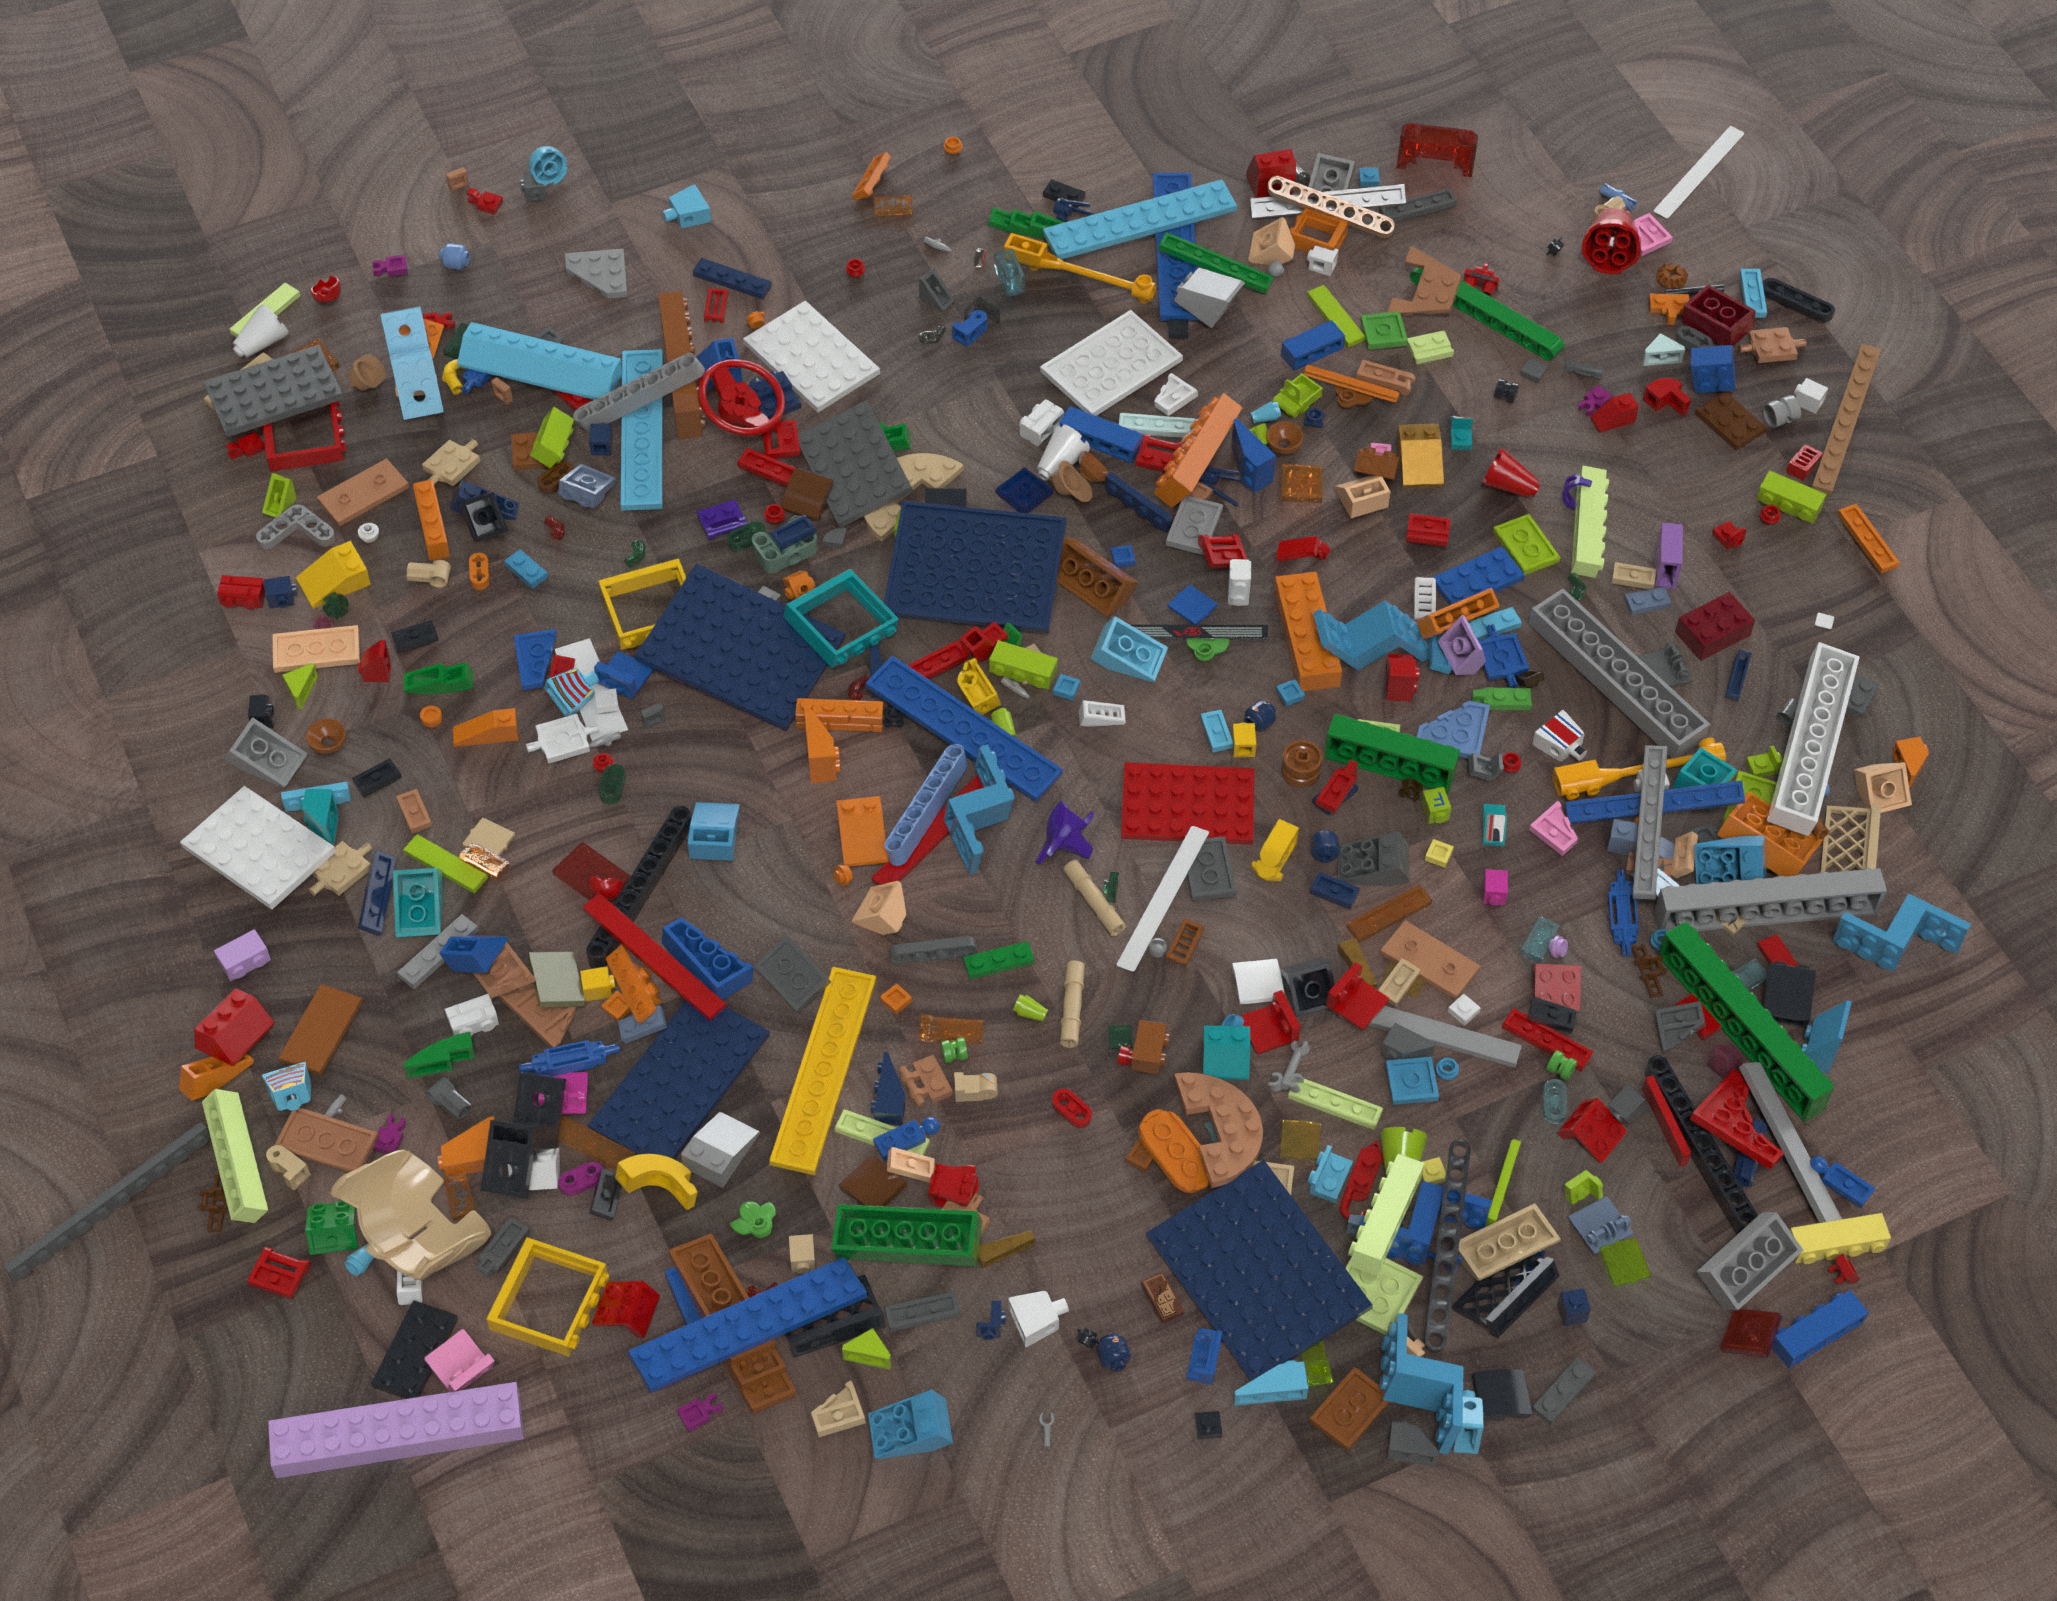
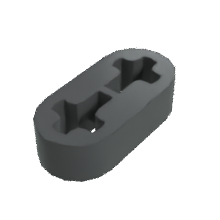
M1682 326L1678 330L1676 340L1690 350L1691 348L1712 347V339L1696 329Z

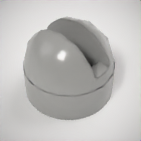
M1278 260L1273 261L1268 266V273L1271 276L1278 277L1285 273L1283 266Z
M1154 938L1151 940L1149 953L1153 957L1164 956L1167 952V944L1164 939Z

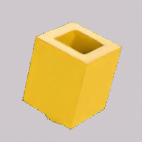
M1255 723L1233 724V757H1255Z
M608 967L580 971L585 1002L610 998L612 996L611 989L615 988L614 975H609Z

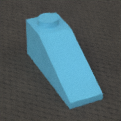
M1286 1361L1237 1389L1234 1393V1406L1307 1399L1308 1383L1304 1362Z

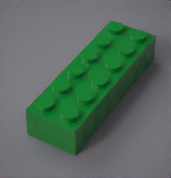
M1334 714L1327 733L1324 759L1344 765L1353 760L1358 763V769L1400 781L1413 778L1422 783L1424 788L1435 789L1444 787L1446 794L1449 795L1456 775L1461 749L1439 744L1429 739L1418 738L1408 733L1397 732L1390 728L1376 726L1365 721L1351 719L1347 716Z
M838 1204L831 1250L837 1259L844 1257L846 1260L977 1267L982 1219L978 1211Z

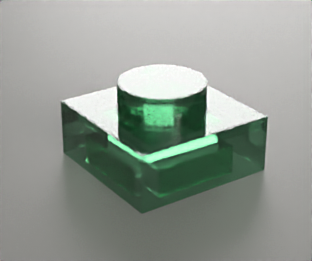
M1110 871L1109 880L1104 881L1103 893H1107V902H1116L1119 884L1118 872Z

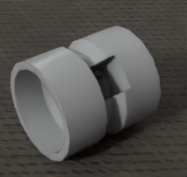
M1788 395L1780 398V401L1774 400L1763 405L1765 422L1770 428H1777L1785 423L1800 419L1801 408L1798 400L1793 395Z

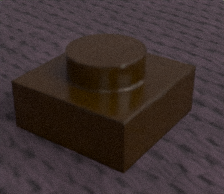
M1531 669L1515 676L1518 685L1526 688L1536 687L1539 682L1545 680L1543 672L1536 669Z

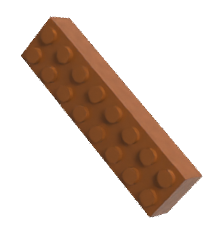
M682 291L658 293L667 363L687 353L695 354L694 343L689 341L693 340L691 327H687V325H691L689 313L685 312L688 310L687 298L683 299ZM699 378L671 392L678 440L702 437L701 428H705L704 416H700L704 415V412L698 401V386L696 385L699 384Z

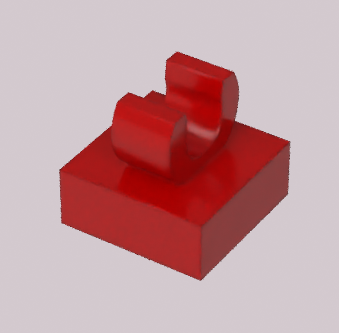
M1844 1254L1835 1258L1838 1265H1832L1828 1269L1832 1274L1840 1271V1276L1834 1279L1838 1285L1843 1284L1846 1280L1851 1284L1861 1280L1851 1260Z

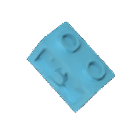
M1327 1145L1325 1152L1320 1151L1316 1161V1164L1319 1165L1317 1170H1312L1309 1176L1308 1184H1311L1309 1194L1336 1204L1353 1161L1331 1153L1332 1147Z

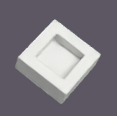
M616 688L595 691L597 713L619 711Z
M1463 994L1449 1006L1448 1012L1465 1026L1480 1013L1481 1008Z

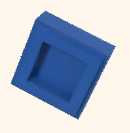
M1131 545L1111 548V556L1116 567L1121 568L1135 565L1136 560Z

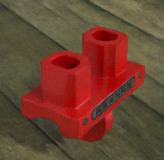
M1484 263L1483 268L1476 266L1475 270L1466 268L1464 272L1465 283L1474 288L1476 285L1482 286L1481 292L1492 297L1495 290L1498 291L1500 277L1494 276L1495 271L1488 270L1489 264Z

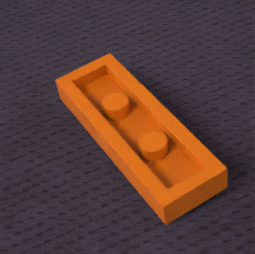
M887 152L874 157L852 194L856 201L862 198L866 199L873 193L874 185L880 181L881 173L888 167L887 163L891 156Z

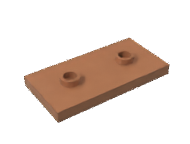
M386 458L317 496V501L340 527L409 488V483Z
M1406 920L1380 951V955L1395 964H1398L1401 958L1418 967L1421 969L1418 978L1454 1000L1460 996L1481 967Z
M299 1108L291 1112L275 1145L285 1147L297 1157L349 1173L366 1164L379 1138V1134L344 1121Z

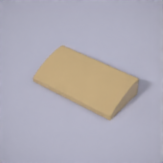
M1534 1203L1460 1239L1458 1256L1462 1259L1461 1264L1476 1280L1480 1281L1560 1242L1561 1238Z

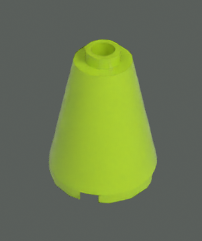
M1406 1127L1384 1128L1383 1132L1381 1131L1380 1137L1385 1173L1389 1162H1394L1397 1154L1421 1161L1427 1143V1134L1417 1129H1413V1133L1407 1132Z

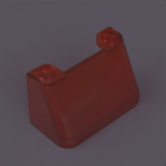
M1407 123L1401 129L1396 168L1406 170L1409 162L1416 164L1417 157L1453 161L1455 169L1461 168L1464 177H1472L1478 135L1476 132L1468 129Z

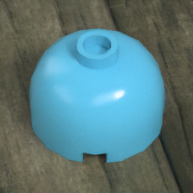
M543 146L532 152L528 161V168L531 171V176L537 183L548 186L547 184L554 182L555 185L567 173V160L558 149L551 146Z

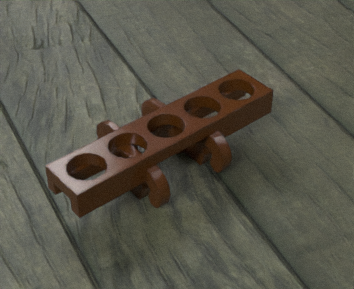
M1645 944L1639 947L1633 946L1634 963L1639 967L1641 981H1644L1650 998L1662 996L1663 990L1658 976L1665 975L1668 972V969L1663 968L1661 963L1663 957H1652V955H1649ZM1638 950L1643 951L1644 955L1639 956ZM1652 964H1657L1659 969L1653 970ZM1644 969H1649L1651 972H1648V974H1645V973L1643 972V970H1644ZM1649 980H1654L1655 983L1650 984ZM1652 988H1657L1659 992L1654 994Z
M215 1174L214 1186L211 1188V1191L204 1190L199 1192L202 1201L201 1204L197 1205V1208L201 1211L210 1212L207 1226L208 1233H222L224 1214L228 1212V1208L225 1206L226 1197L223 1186H218V1182L221 1180L218 1174ZM207 1198H213L212 1204H206ZM217 1201L223 1202V1205L221 1207L219 1205L214 1204ZM213 1214H219V1218H214ZM214 1222H218L217 1229L211 1228Z

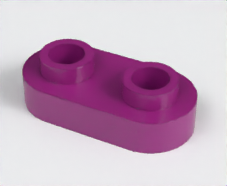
M588 1162L563 1173L558 1181L560 1191L566 1196H575L596 1187L599 1172L603 1169L602 1165L597 1162ZM592 1170H595V1171H596V1172L593 1173V1174H589V1173H588L589 1171H592ZM568 1180H574L572 1183H566Z

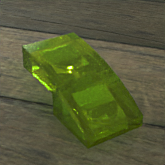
M1321 1341L1301 1354V1360L1305 1365L1308 1387L1333 1383L1329 1359L1326 1357L1324 1342Z

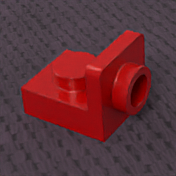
M1729 520L1714 528L1712 535L1726 550L1740 546L1744 542L1747 530L1745 527L1737 529Z

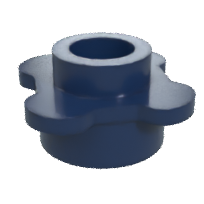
M1311 408L1306 411L1305 415L1307 417L1304 419L1306 426L1311 425L1320 428L1324 425V412L1318 408Z

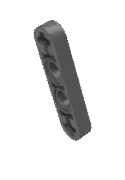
M971 936L894 945L889 949V956L893 964L925 962L972 955L977 952L975 938Z

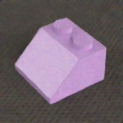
M1461 615L1438 640V643L1455 675H1474L1486 663L1483 649L1464 615Z

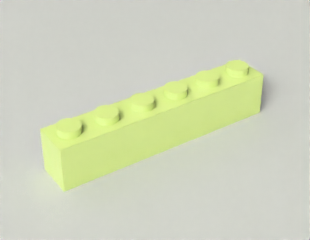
M1582 466L1579 473L1583 478L1592 480L1591 487L1577 486L1572 574L1596 578L1598 571H1602L1604 566V558H1601V554L1604 553L1605 542H1602V538L1605 537L1606 526H1603V522L1606 521L1607 510H1604V507H1606L1608 495L1605 494V491H1607L1609 479H1606L1607 470Z
M214 1089L202 1101L230 1217L231 1220L256 1223L268 1211L239 1094L237 1092Z
M1397 1154L1394 1162H1389L1386 1170V1175L1388 1176L1387 1178H1382L1378 1189L1380 1193H1375L1371 1203L1373 1209L1367 1210L1364 1218V1223L1366 1224L1365 1226L1360 1225L1356 1236L1358 1241L1357 1243L1353 1241L1348 1254L1352 1256L1351 1267L1378 1276L1421 1181L1425 1163Z

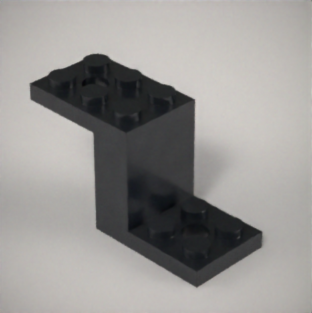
M520 1072L514 1118L490 1120L480 1191L528 1198L534 1150L557 1149L567 1079ZM539 1092L545 1097L542 1105H538L535 1100ZM506 1164H509L512 1168V1174L509 1177L503 1174V1167Z

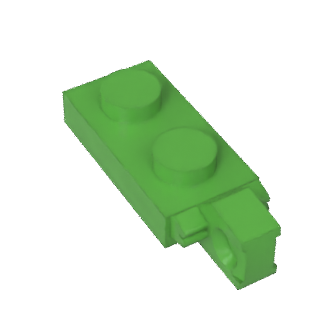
M1488 687L1472 690L1471 701L1490 705L1489 710H1531L1532 707L1530 688Z

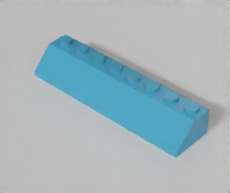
M473 322L469 324L463 335L457 365L460 367L593 400L615 390L622 377L620 358Z

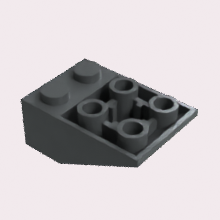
M1399 831L1339 845V880L1351 885L1393 886L1410 882L1409 844Z

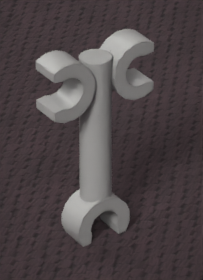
M1297 1041L1291 1043L1293 1055L1284 1077L1279 1072L1272 1073V1077L1276 1082L1268 1083L1271 1091L1277 1092L1281 1089L1288 1090L1290 1088L1294 1093L1300 1092L1301 1089L1296 1083H1304V1079L1301 1074H1295L1301 1057L1310 1051L1307 1041H1304L1301 1047H1299Z

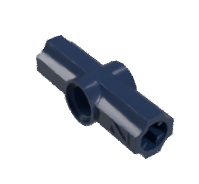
M1752 1119V1126L1755 1131L1765 1136L1768 1125L1763 1120ZM1739 1151L1734 1175L1741 1187H1751L1758 1162Z

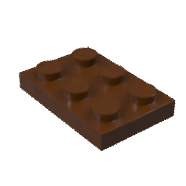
M1726 391L1696 408L1695 415L1735 451L1765 434L1767 430L1765 425Z

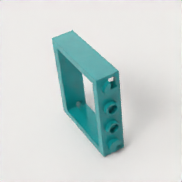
M851 569L789 602L786 605L783 616L831 668L839 664L843 665L854 655L858 656L868 647H874L882 639L893 636L897 631L896 628L899 618ZM848 590L881 625L836 651L804 618L803 614Z

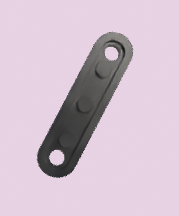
M1766 278L1762 282L1766 297L1819 321L1827 322L1834 316L1835 308L1829 302L1775 278Z

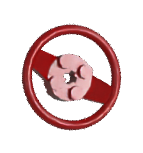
M737 359L718 362L707 369L698 385V399L703 412L716 426L729 433L741 436L761 435L775 427L783 416L785 397L780 384L770 372L753 362ZM727 368H745L759 374L768 381L777 398V408L770 420L758 410L761 401L756 392L748 387L745 382L737 384ZM711 377L720 397L717 412L722 419L712 411L706 398V387ZM730 422L734 424H740V427L733 426L730 424Z

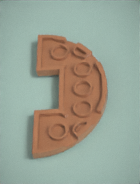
M1175 1073L1174 1082L1185 1114L1209 1112L1219 1140L1218 1143L1199 1145V1154L1210 1186L1214 1188L1228 1184L1246 1169L1251 1168L1258 1157L1263 1139L1260 1115L1252 1101L1241 1090L1222 1079L1200 1073Z

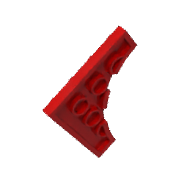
M1734 1069L1693 1112L1690 1120L1771 1170L1781 1159L1784 1152L1772 1144L1762 1133L1758 1134L1753 1128V1120L1745 1106L1750 1088L1742 1073Z

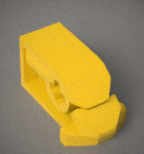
M973 658L966 661L963 671L958 675L957 682L962 696L969 707L984 715L1000 706L1001 703L997 692L978 665L977 660Z
M1281 819L1278 820L1261 849L1259 856L1261 861H1253L1251 864V869L1259 878L1265 881L1282 880L1283 874L1280 871L1297 844L1299 827Z

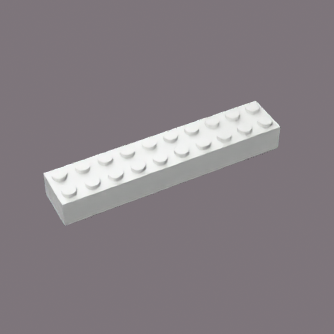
M1820 642L1813 651L1769 810L1768 822L1809 836L1815 827L1822 806L1859 656Z

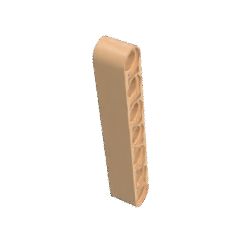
M1280 176L1272 177L1269 181L1268 193L1276 199L1303 209L1308 208L1347 221L1348 226L1380 238H1389L1393 233L1394 221L1387 216ZM1275 183H1278L1282 186V188L1278 191H1275L1272 189L1271 186ZM1292 190L1299 191L1300 195L1298 197H1292L1290 195V192ZM1315 197L1318 202L1310 204L1308 198ZM1334 204L1336 209L1329 211L1326 209V205ZM1350 210L1354 213V216L1347 218L1344 212ZM1369 217L1372 223L1366 225L1362 222V219ZM1387 224L1390 226V230L1383 231L1380 226Z

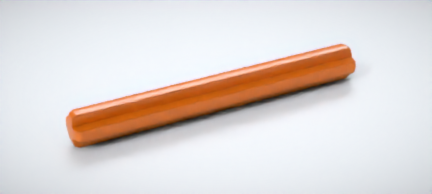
M1307 365L1304 370V375L1309 378L1396 403L1399 398L1398 391L1315 366Z

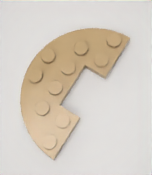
M917 453L897 458L913 490L921 483L928 488H944L964 471V465L960 462L938 454ZM910 493L864 516L868 529L881 542L893 532L898 510L901 509L898 503Z

